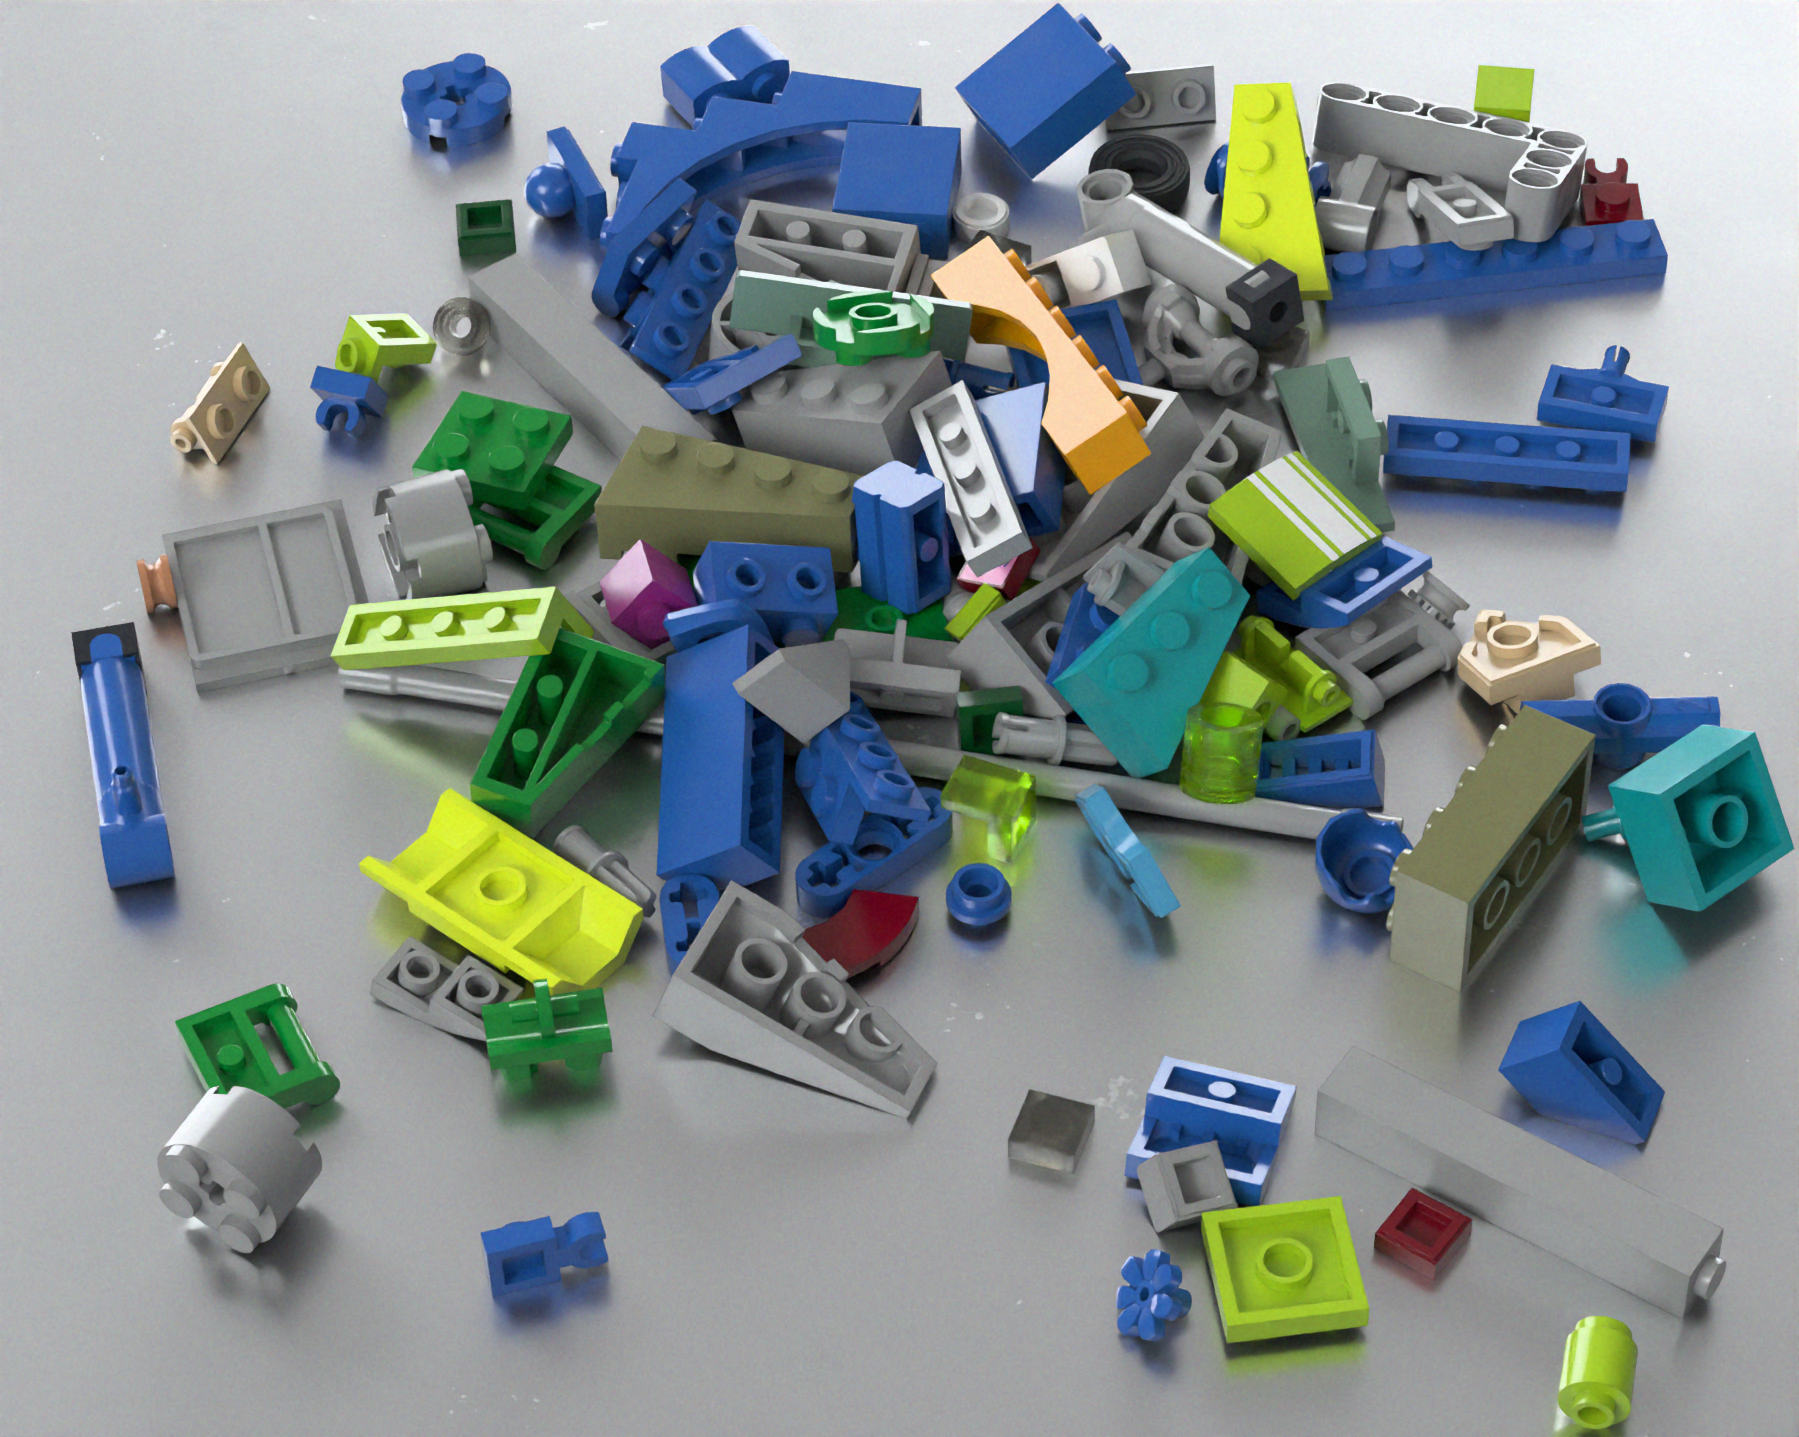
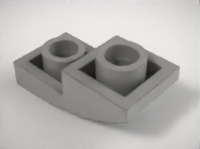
M409 936L372 979L370 995L396 1010L433 1027L460 1036L486 1041L481 1006L519 1000L522 997L524 988L470 955H467L460 965H457Z

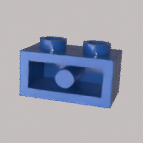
M709 541L693 571L695 598L698 606L724 600H739L751 607L762 617L773 642H782L789 647L820 643L838 615L830 548ZM714 632L702 638H715L728 632Z

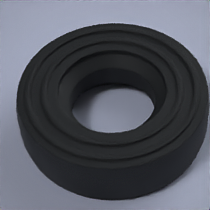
M1134 134L1112 139L1101 145L1094 152L1089 165L1088 175L1104 169H1118L1123 172L1148 170L1160 175L1161 177L1158 180L1150 183H1133V188L1136 193L1168 212L1174 211L1184 202L1190 187V165L1184 151L1173 142L1153 135Z

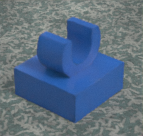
M318 365L310 388L323 400L316 411V423L323 430L331 431L335 417L341 412H348L345 430L352 437L359 438L365 430V414L382 418L389 395L371 377Z

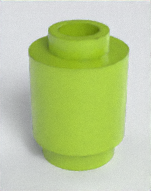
M1607 1316L1584 1318L1576 1324L1574 1331L1568 1335L1565 1341L1557 1402L1564 1414L1573 1419L1577 1424L1590 1429H1602L1617 1424L1626 1419L1631 1411L1638 1348L1632 1340L1633 1336L1630 1328L1615 1318Z

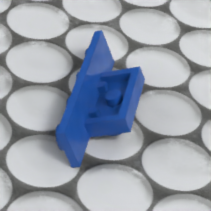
M708 199L705 200L682 244L669 259L660 254L644 276L642 284L647 286L649 290L647 293L644 291L639 293L624 316L623 320L631 324L621 344L622 348L671 380L687 372L712 320L713 311L722 299L738 266L734 242L742 222Z
M850 691V710L813 736L809 748L801 750L795 767V781L828 840L853 845L865 810L925 823L928 822L931 810L899 760L898 755L894 752L881 731L880 726L871 715L863 699Z

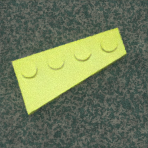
M1291 82L1235 84L1219 242L1257 265L1271 258L1296 273L1301 301L1333 300L1324 261L1325 253L1322 237L1318 228L1314 206L1316 204L1313 187L1307 168V155L1296 94Z

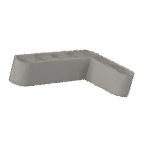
M1331 82L1320 86L1312 143L1315 147L1330 153L1357 158L1359 154L1378 157L1380 163L1438 177L1443 176V174L1457 173L1467 182L1472 181L1478 186L1505 191L1504 209L1513 218V239L1525 242H1542L1550 239L1579 198L1588 141L1585 137L1570 131L1343 82Z

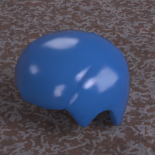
M1353 808L1330 818L1317 836L1315 872L1324 893L1333 902L1355 912L1376 914L1380 911L1391 909L1395 895V887L1389 883L1391 870L1397 857L1404 849L1413 850L1414 848L1406 835L1401 832V828L1396 821H1381L1370 817L1363 808Z

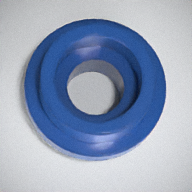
M973 863L960 868L946 889V905L949 912L956 919L967 924L985 925L998 921L1007 914L1012 903V891L1009 883L996 867L989 864Z

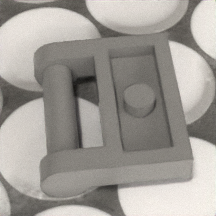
M1398 590L1348 625L1324 629L1311 627L1295 637V651L1299 649L1322 670H1330L1336 675L1337 685L1353 699V705L1349 707L1350 710L1362 720H1366L1383 710L1384 701L1439 669L1440 671L1447 672L1457 666V658L1463 647L1459 639L1449 629L1401 590ZM1416 642L1424 648L1372 680L1363 674Z

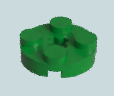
M860 291L839 295L827 300L828 312L822 313L818 307L813 311L814 340L821 347L835 351L836 362L841 365H865L872 361V356L896 354L900 357L916 358L930 352V339L935 333L934 307L923 297L910 294V305L893 303V291Z

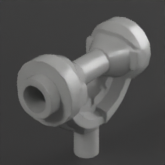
M1169 284L1159 288L1145 302L1142 325L1146 330L1144 352L1147 362L1138 367L1143 385L1152 387L1163 379L1173 388H1210L1217 395L1229 396L1241 392L1251 385L1257 373L1259 355L1243 339L1232 338L1229 340L1227 337L1219 339L1206 330L1199 323L1200 307L1195 295L1181 284ZM1178 340L1184 341L1200 357L1190 359L1177 353L1173 348V342Z

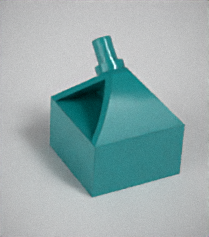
M1702 724L1608 785L1613 799L1612 809L1582 816V824L1588 841L1620 834L1623 839H1627L1648 902L1698 912L1703 911L1795 849L1756 733L1752 731Z

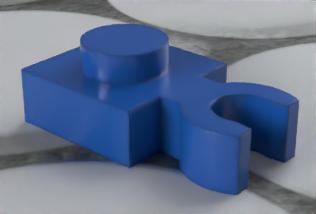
M599 1212L578 1214L569 1219L563 1226L553 1228L550 1216L526 1222H512L501 1228L480 1233L487 1279L493 1297L562 1281L560 1268L572 1265L577 1268H593L609 1261L603 1239H606V1233Z

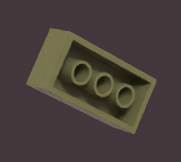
M1527 705L1523 706L1509 726L1502 724L1495 730L1488 744L1486 756L1477 767L1469 765L1464 770L1457 783L1452 800L1445 808L1438 806L1433 810L1426 822L1421 840L1413 850L1404 849L1393 865L1389 883L1395 887L1394 903L1386 921V929L1392 932L1390 961L1458 992L1462 991L1583 828L1582 816H1585L1587 811L1595 734Z

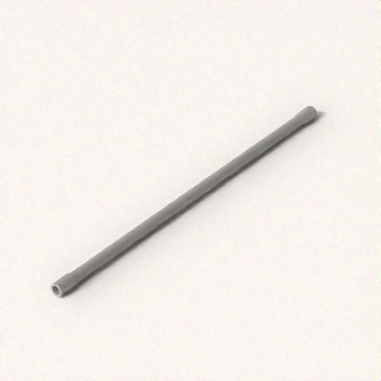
M422 665L345 671L339 666L338 683L341 688L391 696L405 694L499 710L505 709L517 683V680ZM661 703L636 731L663 736L664 704ZM784 729V755L798 757L803 748H809L812 738L803 744ZM887 739L909 775L1071 801L1077 799L1076 794L1093 784H1097L1106 789L1117 808L1310 839H1317V836L1330 818L1351 810L1350 808L1335 810ZM1366 811L1370 817L1385 822L1396 821L1401 828V832H1403L1404 817Z

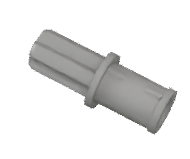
M999 712L995 718L992 738H1000L999 741H993L992 749L995 754L1006 753L1046 758L1048 764L1056 766L1059 765L1061 760L1113 766L1118 763V760L1088 725L1068 723L1063 715L1056 714L1053 720Z
M580 825L570 826L558 835L553 845V853L643 908L644 917L650 918L654 914L656 908L653 904L657 898L656 893L629 870L628 860L620 852L605 849Z

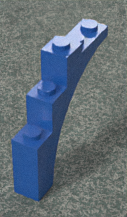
M791 71L783 92H776L774 94L772 104L712 96L703 118L697 117L695 119L692 130L632 122L623 143H616L611 155V175L618 177L619 189L614 215L612 218L606 217L602 224L600 234L601 250L606 252L610 240L679 177L697 190L689 211L690 214L699 208L706 199L711 201L739 186L780 173L819 166L841 165L848 122L922 126L921 88Z

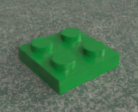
M461 391L413 464V478L448 469L450 472L463 469L468 477L473 499L526 511L573 435L572 417L567 414Z

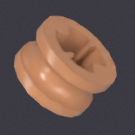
M167 554L159 556V560L154 564H148L144 559L136 560L147 614L155 613L156 607L161 604L169 606L170 609L178 608Z

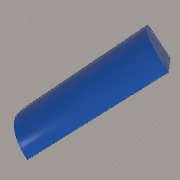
M745 625L667 656L656 872V876L665 881L685 873L699 874L708 877L714 882L717 890H726L731 880L740 886H745L780 873L784 729L741 697L732 684L779 648L750 625Z

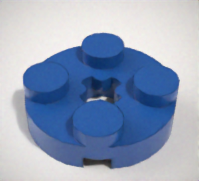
M464 53L458 55L453 61L439 63L425 69L412 70L402 80L403 93L401 105L404 124L412 135L430 143L429 135L446 138L447 146L450 147L470 146L484 142L497 135L505 127L504 117L508 113L512 114L513 103L509 81L500 71L487 66L485 58L476 53ZM455 102H465V103H464V104L457 105Z

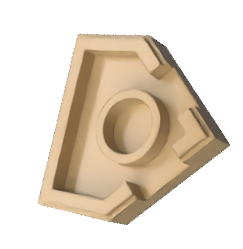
M1482 609L1474 622V633L1470 642H1466L1458 655V674L1464 682L1490 705L1504 700L1518 714L1521 701L1565 700L1575 696L1574 674L1601 665L1600 645L1568 618L1563 616L1541 615L1539 623L1506 620L1504 611Z

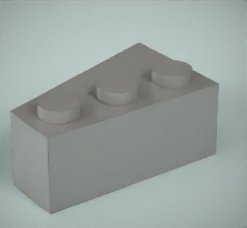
M752 199L749 201L734 242L738 271L766 273L899 293L906 292L916 256L921 254L918 225Z
M941 351L929 352L924 356L916 358L895 356L872 359L871 362L860 366L834 364L772 372L752 383L749 390L742 397V400L733 407L732 412L746 449L865 476L889 461H900L913 468L916 466L924 448L909 409L951 387L952 383Z

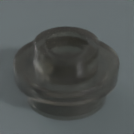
M456 297L446 301L436 312L433 321V334L438 345L446 352L457 356H468L480 350L488 340L491 330V322L486 309L477 301L466 297ZM468 317L471 322L470 332L460 338L456 331L457 324L461 319Z

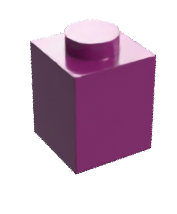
M639 539L599 581L611 623L652 650L670 641L669 635L662 625L666 614L698 606L687 570L642 539Z

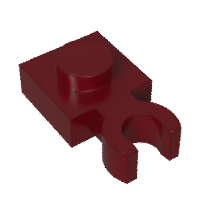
M1588 158L1585 162L1584 179L1580 187L1579 197L1582 226L1619 223L1628 220H1644L1638 183H1627V161L1624 158H1617L1616 170L1605 173L1595 167L1596 162L1594 158Z

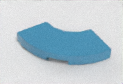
M1093 784L1076 794L1077 799H1075V802L1093 832L1127 880L1134 879L1135 882L1130 886L1148 910L1156 917L1162 918L1181 907L1151 853L1130 829L1106 789Z

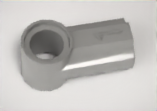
M1359 154L1355 160L1345 162L1330 196H1320L1315 211L1324 249L1337 252L1372 250L1378 228L1379 212L1391 184V171L1382 166L1378 157Z

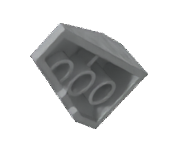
M731 880L674 972L652 1016L712 1051L907 1119L938 1063L883 1007L870 1006L846 982L849 973L835 959L827 963L802 938L805 929L789 913Z

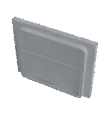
M341 499L162 534L197 693L338 665L331 657V653L349 606L369 603Z

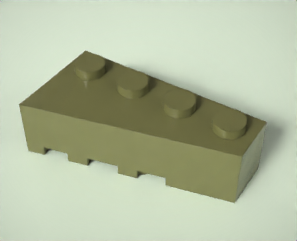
M642 425L594 504L600 559L620 560L623 557L624 551H629L639 539H642L677 563L679 554L702 555L709 541L830 548L833 571L853 572L858 563L856 555L858 540L855 504L852 503L853 485L855 481L864 476Z

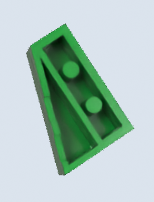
M559 628L550 654L528 657L470 782L471 801L533 839L665 700V665Z

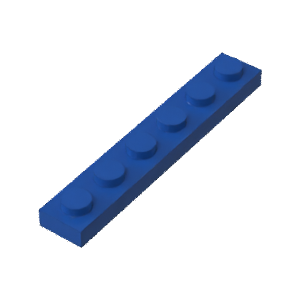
M1654 219L1628 220L1619 223L1583 227L1573 226L1557 229L1553 236L1546 241L1525 242L1512 238L1493 241L1492 247L1476 251L1462 249L1454 242L1449 241L1413 246L1403 245L1395 248L1359 252H1342L1340 254L1325 255L1324 257L1333 300H1322L1325 311L1663 274L1666 273L1668 254Z

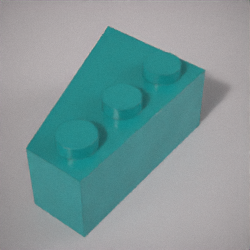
M1210 547L1176 561L1052 683L1132 778H1142L1168 768L1250 597V594Z

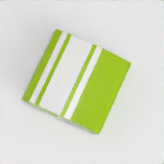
M1298 451L1285 455L1251 474L1209 505L1208 517L1293 601L1301 595L1300 592L1320 580L1331 570H1335L1380 540L1383 536V533Z

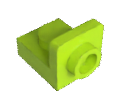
M407 313L349 315L342 340L337 348L335 367L340 371L371 377L378 383L383 366L402 368L405 364H431L437 343Z

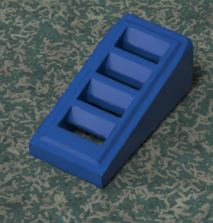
M1375 729L1249 744L1247 796L1316 806L1349 808L1384 806L1385 759ZM1272 765L1282 766V777L1271 778ZM1298 767H1308V774L1298 775ZM1325 768L1335 769V771L1325 772Z

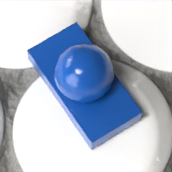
M564 126L546 131L550 163H543L527 177L524 186L526 202L536 214L544 218H561L572 210L588 240L599 239L604 219L608 217L606 191L570 130H567Z

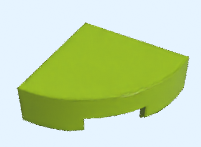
M984 582L944 629L951 636L962 641L986 615L1005 605L1006 601L999 591Z

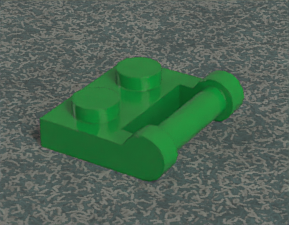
M553 466L526 511L473 499V504L468 505L473 525L483 524L491 541L525 555L527 563L542 570H547L557 560L563 544L595 513L594 504L602 492V486L557 466ZM486 503L540 528L534 533L479 508Z
M281 983L271 984L175 1021L178 1039L206 1093L210 1088L219 1086L218 1094L225 1095L230 1092L233 1086L245 1087L264 1095L284 1109L304 1101L312 1105L325 1103L337 1094L340 1089V1081L331 1064L321 1061L295 1014L298 1004L287 985ZM263 1023L267 1026H272L295 1068L294 1070L279 1075L254 1028L255 1025Z

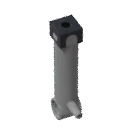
M1118 169L1099 170L1086 175L1079 182L1076 190L1085 234L1077 238L1076 242L1067 247L1066 250L1106 235L1133 229L1146 266L1175 284L1185 286L1193 295L1231 318L1233 333L1258 349H1262L1304 321L1296 273L1271 258L1259 265L1253 263L1136 193L1133 188L1132 178L1126 172Z

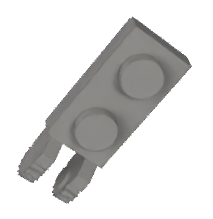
M1457 173L1443 174L1440 186L1433 187L1426 180L1424 181V178L1407 181L1406 193L1408 205L1412 213L1418 218L1425 217L1458 247L1473 251L1484 250L1492 247L1493 241L1514 238L1512 215L1472 181L1467 182Z

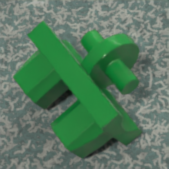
M547 978L533 980L535 998L481 1006L491 1070L500 1069L504 1079L507 1081L531 1078L539 1070L538 1063L561 1059L565 1060V1066L572 1068L574 1071L598 1068L602 1061V1054L613 1052L602 988L550 995Z

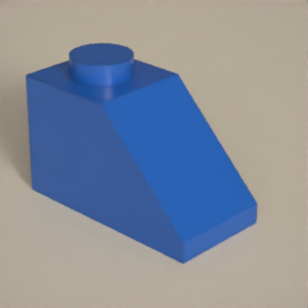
M1581 1001L1520 1021L1498 1069L1541 1116L1633 1145L1645 1142L1665 1094L1660 1085Z

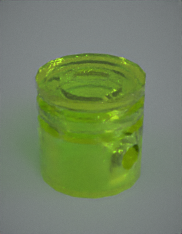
M1206 702L1189 708L1186 716L1183 759L1179 781L1181 791L1193 799L1214 804H1239L1254 798L1257 788L1256 782L1264 727L1262 715L1249 707L1225 702Z

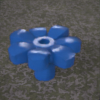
M1151 1249L1146 1253L1144 1259L1130 1256L1121 1268V1274L1123 1279L1130 1285H1122L1117 1289L1116 1307L1117 1309L1124 1310L1117 1319V1327L1123 1335L1131 1337L1140 1336L1143 1340L1159 1341L1165 1336V1320L1173 1321L1177 1317H1185L1191 1309L1192 1297L1190 1292L1178 1288L1182 1282L1181 1269L1179 1266L1170 1264L1169 1253L1157 1249Z

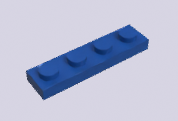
M1388 414L1387 433L1389 450L1388 454L1384 455L1383 473L1627 492L1631 433Z

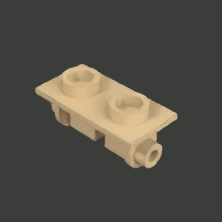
M243 343L237 344L227 360L214 365L210 372V379L195 398L197 401L195 405L190 406L182 418L175 420L171 425L170 433L172 436L170 437V442L178 451L187 453L191 449L204 448L212 463L218 464L270 390V386Z

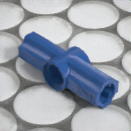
M1626 683L1609 684L1599 689L1594 699L1521 701L1520 710L1524 705H1527L1595 734L1593 759L1601 765L1615 769L1629 768L1640 763L1645 753L1661 752L1702 724L1720 727L1721 716L1718 697L1649 698L1648 694L1641 688Z

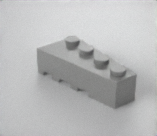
M1226 408L1194 451L1189 462L1182 471H1179L1157 505L1151 509L1140 528L1128 540L1125 546L1165 572L1176 561L1210 547L1239 583L1242 584L1249 557L1208 517L1209 505L1239 482L1275 461L1283 431Z

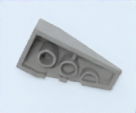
M1114 379L1124 394L1117 401L1128 395L1145 419L1148 426L1139 433L1152 454L1091 495L1066 464L1060 528L1058 531L1030 536L1041 551L1026 578L1043 582L1087 556L1166 493L1171 482L1179 471L1183 470L1194 451L1205 438L1179 393Z
M1128 531L986 615L946 659L955 670H961V677L973 691L1019 686L1023 699V714L1053 720L1056 714L1067 717L1075 712L1059 691L1045 682L1072 596L1087 582L1083 580L1084 574L1118 542L1125 545L1132 538L1131 534Z

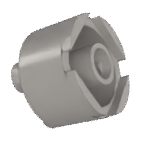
M444 469L373 490L372 506L374 517L386 513L387 524L384 525V533L378 534L388 572L399 597L407 595L406 600L453 596L480 588L482 583L487 581L488 576L485 562L493 559L491 542L483 524L473 525L468 505L473 504V495L468 477L463 469L452 472Z
M219 1086L207 1091L160 1151L157 1165L165 1185L160 1190L159 1197L163 1204L174 1214L183 1218L196 1217L208 1227L218 1231L223 1241L231 1248L242 1253H250L258 1243L266 1242L274 1236L320 1175L322 1158L314 1142L307 1151L295 1136L301 1124L280 1105L264 1095L245 1087L233 1086L227 1095L218 1094Z

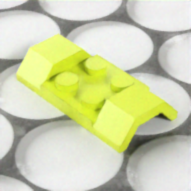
M451 788L440 796L426 833L396 858L388 862L367 856L359 863L361 873L408 902L409 912L506 974L511 969L531 983H533V980L547 978L550 995L597 988L624 964L644 918L643 908Z

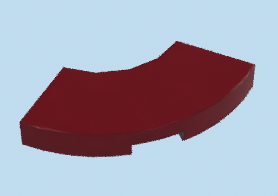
M854 889L843 909L826 922L806 928L802 938L827 963L835 959L849 973L848 979L865 971L874 964L881 967L901 949L916 924L919 915V897Z

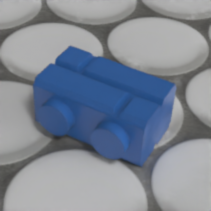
M889 461L855 481L852 503L855 504L858 540L856 555L860 563L862 592L880 601L888 600V605L894 606L906 614L917 613L950 593L952 585L944 482L926 473L918 474L917 469L900 461Z

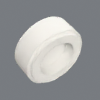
M973 193L958 200L953 207V231L960 240L966 243L976 245L987 236L995 243L1003 239L1009 231V207L1003 199L996 195Z

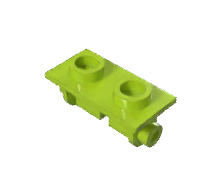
M1252 615L1240 624L1238 634L1242 637L1241 647L1232 652V654L1239 656L1289 690L1281 705L1301 721L1300 729L1302 731L1308 732L1353 705V699L1337 685L1336 675L1330 670H1322L1299 649L1295 651L1290 646V642L1274 629L1273 622L1268 618H1257Z

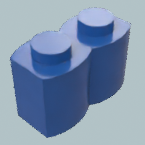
M752 25L731 29L718 36L708 46H694L684 49L668 58L660 66L663 97L692 127L697 117L703 118L712 96L772 104L774 94L776 92H783L790 75L789 60L756 26Z

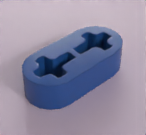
M685 873L668 880L660 890L661 922L668 971L671 978L689 950V945L694 942L719 901V893L715 883L708 877L699 874ZM695 903L698 917L685 918L683 904Z

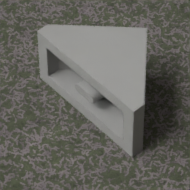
M844 639L781 648L732 684L741 697L804 744L850 710V648Z

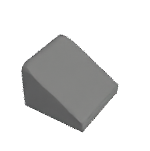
M1217 1140L1155 1154L1137 1168V1174L1154 1228L1158 1233L1202 1220L1203 1212L1237 1208Z

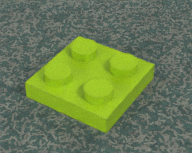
M1341 1196L1202 1213L1201 1232L1227 1343L1368 1326L1370 1308Z

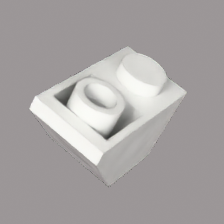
M1133 229L1100 237L1025 266L1031 278L1035 277L1054 307L1058 306L1060 310L1111 300L1152 285Z

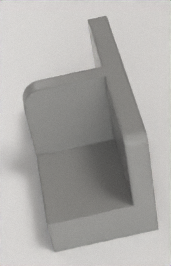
M897 619L894 635L845 628L836 630L834 640L844 639L850 648V691L859 695L867 707L953 717L956 706V693L959 692L961 670H955L946 657L956 648L958 643L905 636L907 620Z

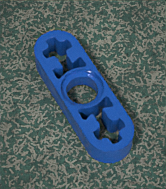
M917 787L931 810L927 823L915 820L912 822L909 819L872 813L861 821L853 845L830 841L803 859L795 872L796 897L800 908L814 917L831 918L845 907L854 889L876 892L943 847L953 834L952 803L949 797L935 788ZM871 844L884 845L892 850L887 857L879 860H869L857 853L861 848Z

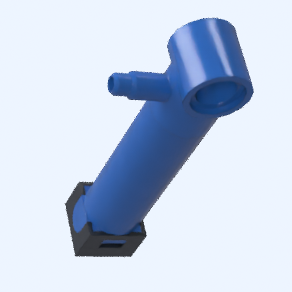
M134 622L71 632L75 663L81 686L98 806L100 840L110 889L175 878L147 702L148 695L135 624Z

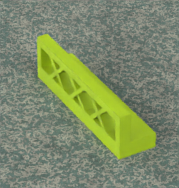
M556 586L354 604L349 606L331 657L345 671L545 655L551 653L559 628L590 639L593 637L594 630Z

